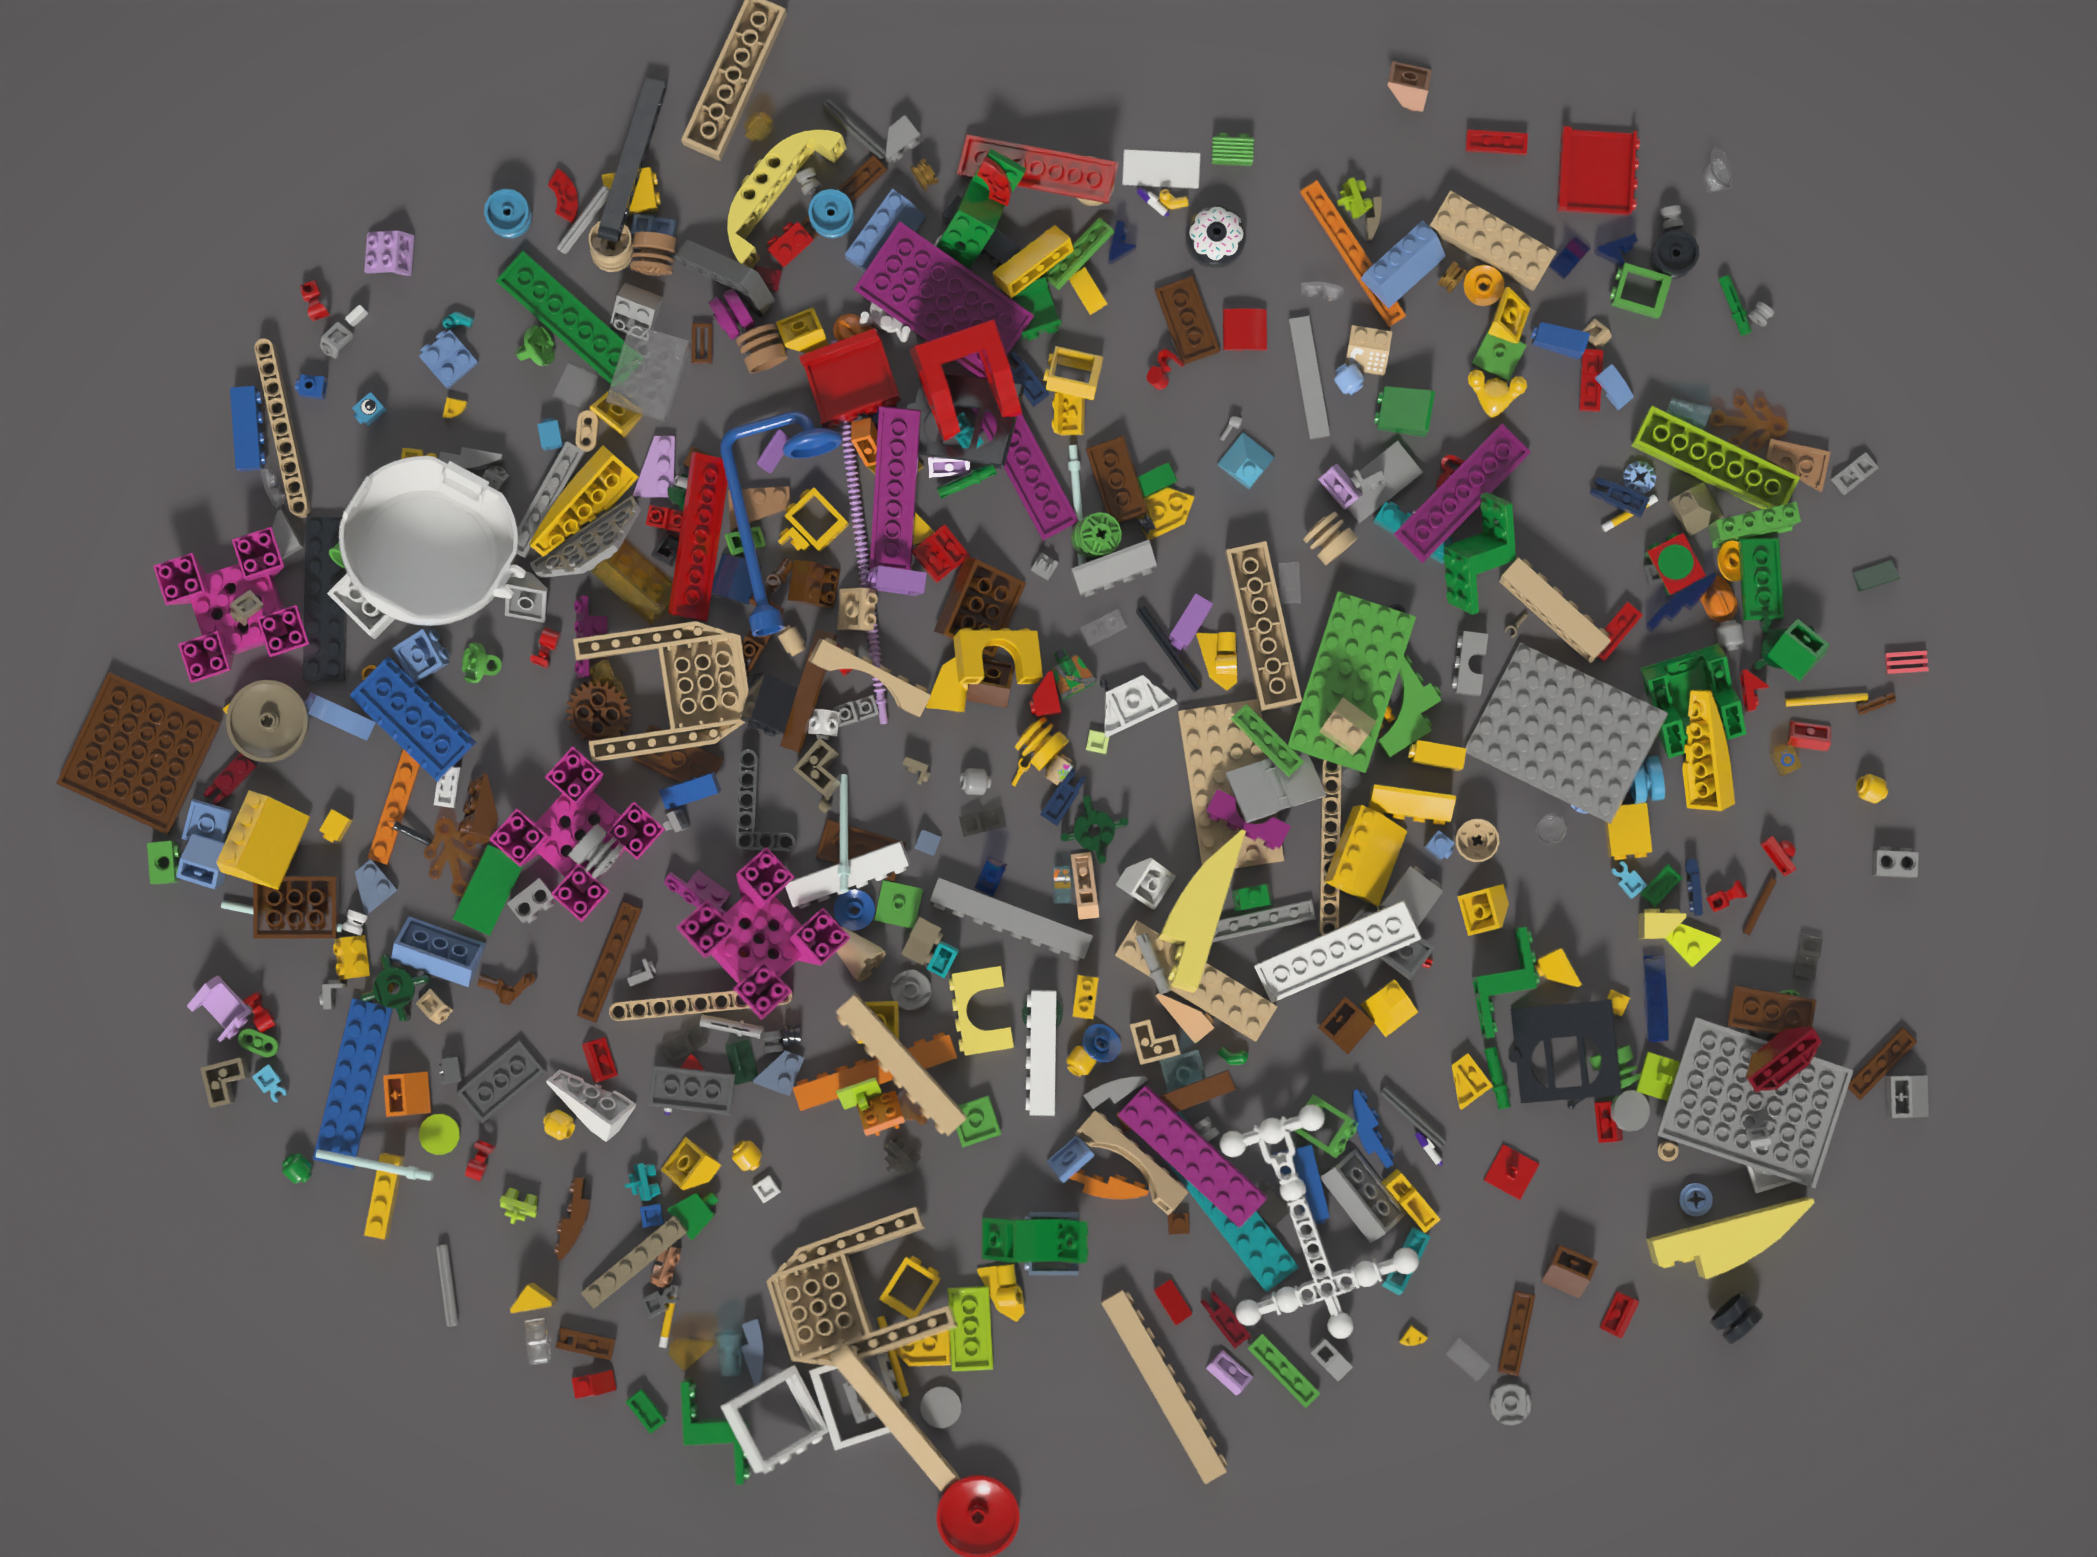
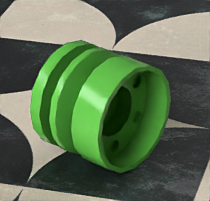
M1098 512L1082 518L1075 524L1071 533L1073 548L1079 555L1089 559H1096L1110 554L1118 547L1122 532L1119 523L1114 517L1107 513ZM1098 532L1102 533L1100 537L1096 536Z
M1630 1045L1617 1047L1622 1088L1630 1086L1635 1081L1641 1079L1640 1073L1632 1075L1629 1073L1638 1069L1637 1065L1627 1066L1626 1062L1634 1058ZM1600 1053L1588 1058L1593 1071H1599L1601 1068Z

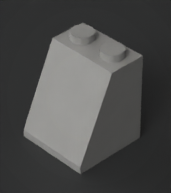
M1410 866L1380 906L1384 909L1405 900L1418 927L1442 894L1441 884L1432 878L1429 881L1423 876L1425 872L1417 866L1414 868Z

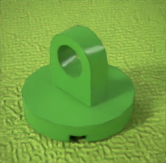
M535 325L525 331L524 345L520 346L515 351V354L520 361L531 358L537 365L546 366L554 361L555 351L553 352L552 349L554 342L546 329Z
M470 643V648H466L464 651L462 670L466 673L464 679L467 683H478L483 675H496L501 670V660L497 656L486 654L481 643ZM494 660L495 665L493 669L488 670L487 662Z

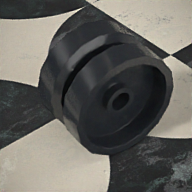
M1671 230L1664 233L1654 244L1651 251V264L1654 270L1671 276L1672 279L1686 276L1696 265L1699 258V246L1696 239L1690 233L1682 230Z
M1740 1292L1729 1299L1710 1319V1323L1716 1330L1724 1329L1722 1336L1729 1344L1740 1340L1763 1317V1313L1757 1306L1749 1307L1750 1299L1744 1292Z

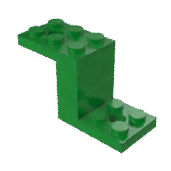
M990 149L986 157L993 160L1003 169L1010 181L1013 193L1027 168ZM980 167L968 184L951 222L936 244L937 248L969 269L994 232L1005 208V205L989 198L990 190L987 183L977 175ZM958 241H961V242H963L966 246H961V245H959L957 242H958Z
M1488 492L1481 494L1480 507L1482 510L1483 533L1444 546L1443 559L1445 562L1446 598L1448 603L1472 615L1479 613L1476 575L1516 560L1512 503Z
M1527 927L1514 929L1520 964L1519 970L1472 977L1482 1038L1495 1037L1494 1033L1497 1032L1496 1021L1492 1020L1491 1012H1494L1493 1002L1488 999V996L1537 988L1536 984L1539 983V975L1537 971H1534L1533 963H1536L1534 951L1530 949L1529 943H1532V934L1530 930L1527 931Z
M983 1217L982 1259L1014 1263L1046 1261L1087 1263L1088 1221L1058 1218L1002 1219Z
M693 1378L683 1379L681 1382L683 1445L734 1443L736 1485H744L749 1476H751L750 1464L746 1463L747 1456L727 1418L695 1420L696 1416H698V1405L694 1404V1398L697 1396V1384L693 1383ZM744 1422L749 1432L748 1422Z

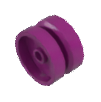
M730 288L723 295L728 304L727 306L718 297H715L708 303L721 329L725 330L732 341L740 336V330L736 325L737 322L740 323L745 331L752 329L756 325L735 290Z

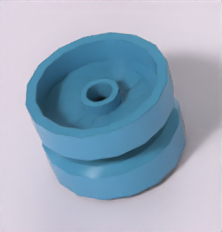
M502 189L494 192L489 196L484 208L486 222L497 235L503 238L513 239L522 236L528 231L532 223L533 214L530 205L519 192L512 189Z
M823 190L816 194L809 204L808 214L812 227L823 237L832 239L842 237L851 229L855 217L852 203L839 190ZM832 211L835 214L833 216H829L828 212Z
M1657 755L1646 756L1644 764L1642 763L1629 788L1634 804L1645 803L1648 795L1652 801L1664 800L1665 798L1664 776Z

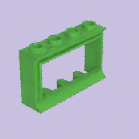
M1797 502L1719 519L1710 524L1708 530L1714 549L1721 547L1727 541L1733 540L1738 542V539L1761 538L1792 531V526L1801 522Z

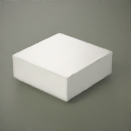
M358 305L345 319L354 327L368 313L361 305Z
M770 1175L752 1186L763 1204L781 1192Z

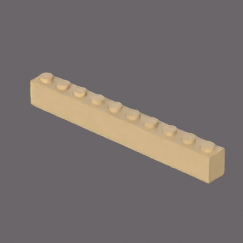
M1122 1289L1101 1301L1203 1482L1207 1484L1226 1473L1225 1466L1228 1464L1222 1454L1218 1456L1214 1450L1217 1445L1212 1436L1209 1438L1206 1436L1204 1430L1207 1428L1202 1419L1197 1420L1194 1412L1197 1410L1192 1401H1186L1183 1396L1186 1393L1181 1382H1175L1173 1376L1176 1374L1170 1364L1166 1365L1162 1358L1165 1357V1354L1160 1346L1155 1347L1152 1341L1155 1337L1150 1328L1145 1329L1142 1322L1145 1319L1139 1309L1135 1311L1131 1305L1134 1303V1300L1129 1291L1125 1293Z

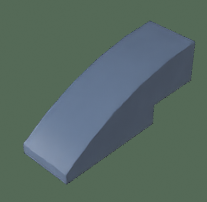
M759 1317L742 1324L748 1343L742 1345L741 1349L754 1386L761 1382L765 1360V1343Z

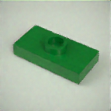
M1666 864L1639 895L1655 908L1683 877L1669 864Z
M643 1388L625 1401L650 1434L667 1422Z

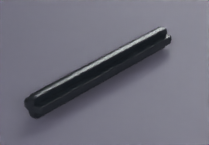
M1145 606L1138 608L1136 614L1192 691L1197 692L1200 690L1202 684L1174 645L1170 644L1171 641Z

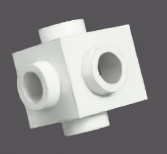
M814 709L812 718L809 720L808 734H814L816 739L821 738L822 740H828L829 736H837L840 712Z

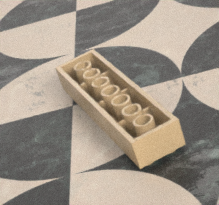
M744 0L681 139L684 146L721 161L787 16L785 8L767 0Z
M1264 541L1228 549L1225 555L1260 711L1299 704L1302 702L1267 542Z
M1136 920L1115 956L1150 977L1149 974L1151 972L1135 937L1147 933L1162 969L1165 968L1166 972L1164 974L1168 980L1171 968L1177 964V960H1174L1179 946L1158 939L1159 933ZM1205 963L1198 989L1194 993L1170 986L1172 988L1171 991L1254 1042L1258 1040L1278 1007Z
M857 993L852 995L837 1009L836 1013L838 1015L836 1018L843 1026L847 1024L852 1029L850 1034L858 1042L860 1040L863 1041L866 1052L871 1057L875 1055L880 1060L878 1065L885 1072L890 1071L892 1073L894 1083L899 1088L903 1086L907 1090L906 1096L913 1103L918 1102L920 1104L922 1114L927 1119L931 1117L935 1121L934 1127L941 1134L945 1132L949 1135L967 1119V1115Z

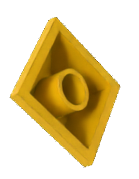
M813 307L775 322L787 348L809 353L829 345Z
M1504 884L1457 896L1468 936L1498 929L1503 926L1509 905Z
M1562 948L1555 949L1536 960L1537 965L1534 967L1540 977L1544 976L1545 979L1571 987L1582 985Z
M1395 979L1391 980L1360 1004L1385 1037L1418 1013L1409 997Z
M685 1137L661 1168V1171L682 1190H686L709 1182L721 1167V1164Z

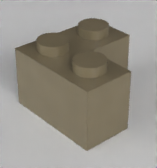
M819 738L793 770L827 799L841 784L826 771L839 754Z
M919 917L901 954L923 966L925 962L929 964L934 955V952L931 951L935 944L939 945L944 936L941 933L942 928Z
M246 1057L200 1068L210 1108L234 1103L235 1099L231 1082L250 1077Z

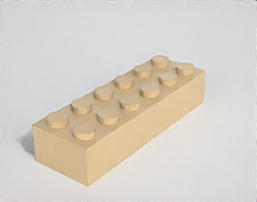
M1452 191L1447 195L1429 226L1438 237L1495 268L1532 291L1538 285L1556 254L1555 250Z
M1518 558L1501 576L1499 582L1591 664L1610 643L1611 640L1608 638L1610 635L1604 629L1596 628L1593 625L1594 621L1587 614L1583 616L1578 611L1579 607L1571 600L1566 601L1562 597L1564 594L1557 587L1554 586L1552 588L1547 583L1548 579L1543 574H1536L1532 570L1533 566L1526 559L1521 560Z

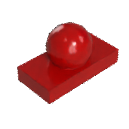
M1771 836L1760 843L1783 876L1789 875L1797 869L1791 862L1796 853V848L1792 842L1781 841L1777 843L1775 838Z

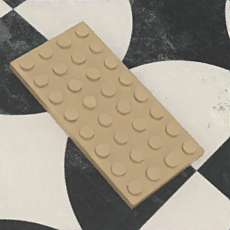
M1258 699L1178 711L1202 866L1241 831L1238 829L1236 832L1226 827L1227 823L1222 820L1218 823L1208 818L1209 814L1206 813L1217 789L1235 797L1226 778V772L1268 759V756L1231 720L1246 704L1262 719ZM1236 801L1235 805L1237 813L1244 820V817ZM1277 813L1248 823L1262 824L1272 817L1278 819ZM1244 836L1234 869L1284 861L1282 845L1280 849L1275 847L1274 850H1271L1263 845L1264 841L1258 838L1254 841Z

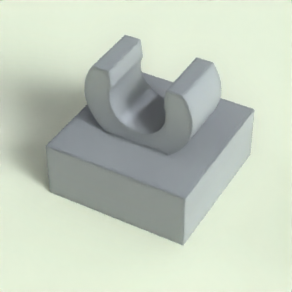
M1040 553L1031 571L1049 581L1059 563Z
M682 809L666 814L669 821L663 823L665 831L674 829L676 833L690 827Z
M1767 1127L1746 1130V1138L1752 1151L1756 1152V1147L1760 1146L1763 1147L1764 1151H1767L1768 1145H1771V1136Z

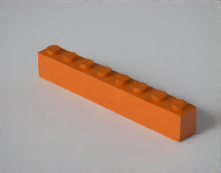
M944 1032L933 1035L934 1040L928 1042L925 1039L913 1042L914 1047L907 1049L925 1069L958 1058L950 1034L945 1036ZM874 1055L875 1060L867 1062L866 1059L854 1062L855 1067L848 1069L847 1065L836 1068V1073L828 1075L827 1072L816 1075L817 1080L809 1082L807 1078L796 1082L797 1086L793 1087L799 1109L803 1111L838 1099L837 1090L872 1078H876L879 1085L891 1081L893 1075L890 1071L885 1072L878 1065L880 1060Z

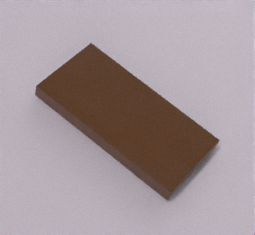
M1193 275L1154 289L1177 354L1184 365L1221 352Z
M1125 435L1086 448L1105 512L1114 517L1119 524L1148 514L1149 510Z
M650 723L645 733L663 731V729ZM698 746L638 755L632 759L678 783L711 772H715V775H717L724 759Z
M827 819L816 854L817 859L833 864L840 863V822ZM848 825V860L899 842L900 840ZM894 871L887 873L888 877L884 879L894 882L897 874Z
M1734 985L1727 1026L1777 1035L1785 1029L1809 1027L1813 1025L1817 999Z

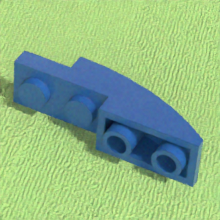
M1358 1089L1352 1090V1114L1354 1121L1359 1123L1356 1131L1361 1144L1368 1155L1376 1152L1384 1167L1388 1168L1393 1165L1392 1159L1394 1156L1388 1147L1384 1149L1381 1141H1383V1138L1378 1130L1373 1131L1372 1129L1379 1125L1377 1122L1379 1116L1374 1108L1369 1109L1366 1104L1369 1100L1363 1090L1359 1092Z

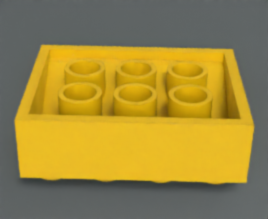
M248 791L216 863L220 871L278 890L307 827L310 816L269 796Z
M1364 805L1353 806L1324 882L1378 907L1407 830Z

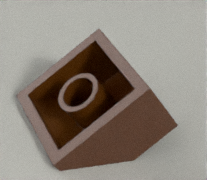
M982 657L984 678L979 684H969L967 700L1007 708L1015 663Z

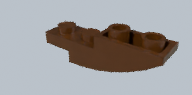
M767 599L768 604L780 610L783 615L785 608ZM750 629L748 635L745 636L742 642V650L747 677L773 634L753 636Z
M575 1177V1181H571L570 1193H573V1199L568 1204V1214H571V1217H563L562 1221H558L557 1234H560V1240L555 1244V1254H558V1260L564 1259L572 1250L586 1224L591 1205V1199L583 1198L586 1177Z

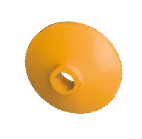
M1487 265L1471 269L1464 279L1463 288L1465 295L1472 303L1479 306L1494 304L1500 299L1504 291L1502 275L1498 270ZM1485 284L1487 289L1481 290L1479 285Z
M1733 540L1727 541L1722 544L1718 551V567L1727 580L1739 581L1741 576L1738 542Z

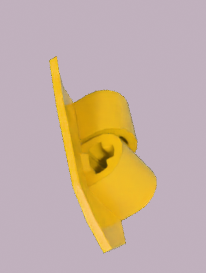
M1197 633V639L1209 677L1226 691L1237 683L1236 633Z
M956 657L942 665L926 708L965 712L969 684H958Z
M1005 1264L978 1268L977 1272L984 1285L989 1286V1294L997 1311L1017 1322L1024 1315L1025 1306L1022 1289L1020 1286H1017L1015 1265Z

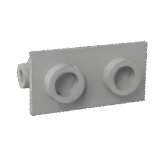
M850 1382L843 1384L857 1424L876 1417V1413Z

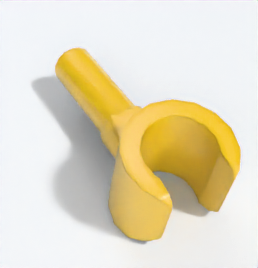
M1023 758L1018 762V771L1011 783L1013 786L1017 785L1023 772L1028 771L1030 768V762L1025 768L1021 766L1020 763Z

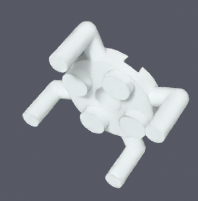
M872 302L869 314L862 312L859 320L861 327L864 328L874 324L878 329L896 332L902 342L908 340L910 328L892 316L886 315L882 309Z

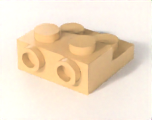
M840 589L837 630H873L876 623V616L874 615L875 604L878 601L876 589Z

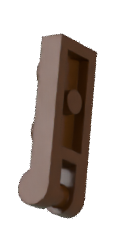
M559 1327L558 1334H560L559 1341H556L555 1348L612 1360L616 1339ZM568 1336L573 1337L572 1344L567 1343Z

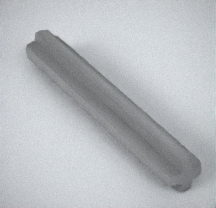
M604 185L599 189L557 245V249L560 252L568 253L607 201L611 189Z
M447 1244L438 1245L436 1250L446 1325L456 1326L458 1325L449 1249Z

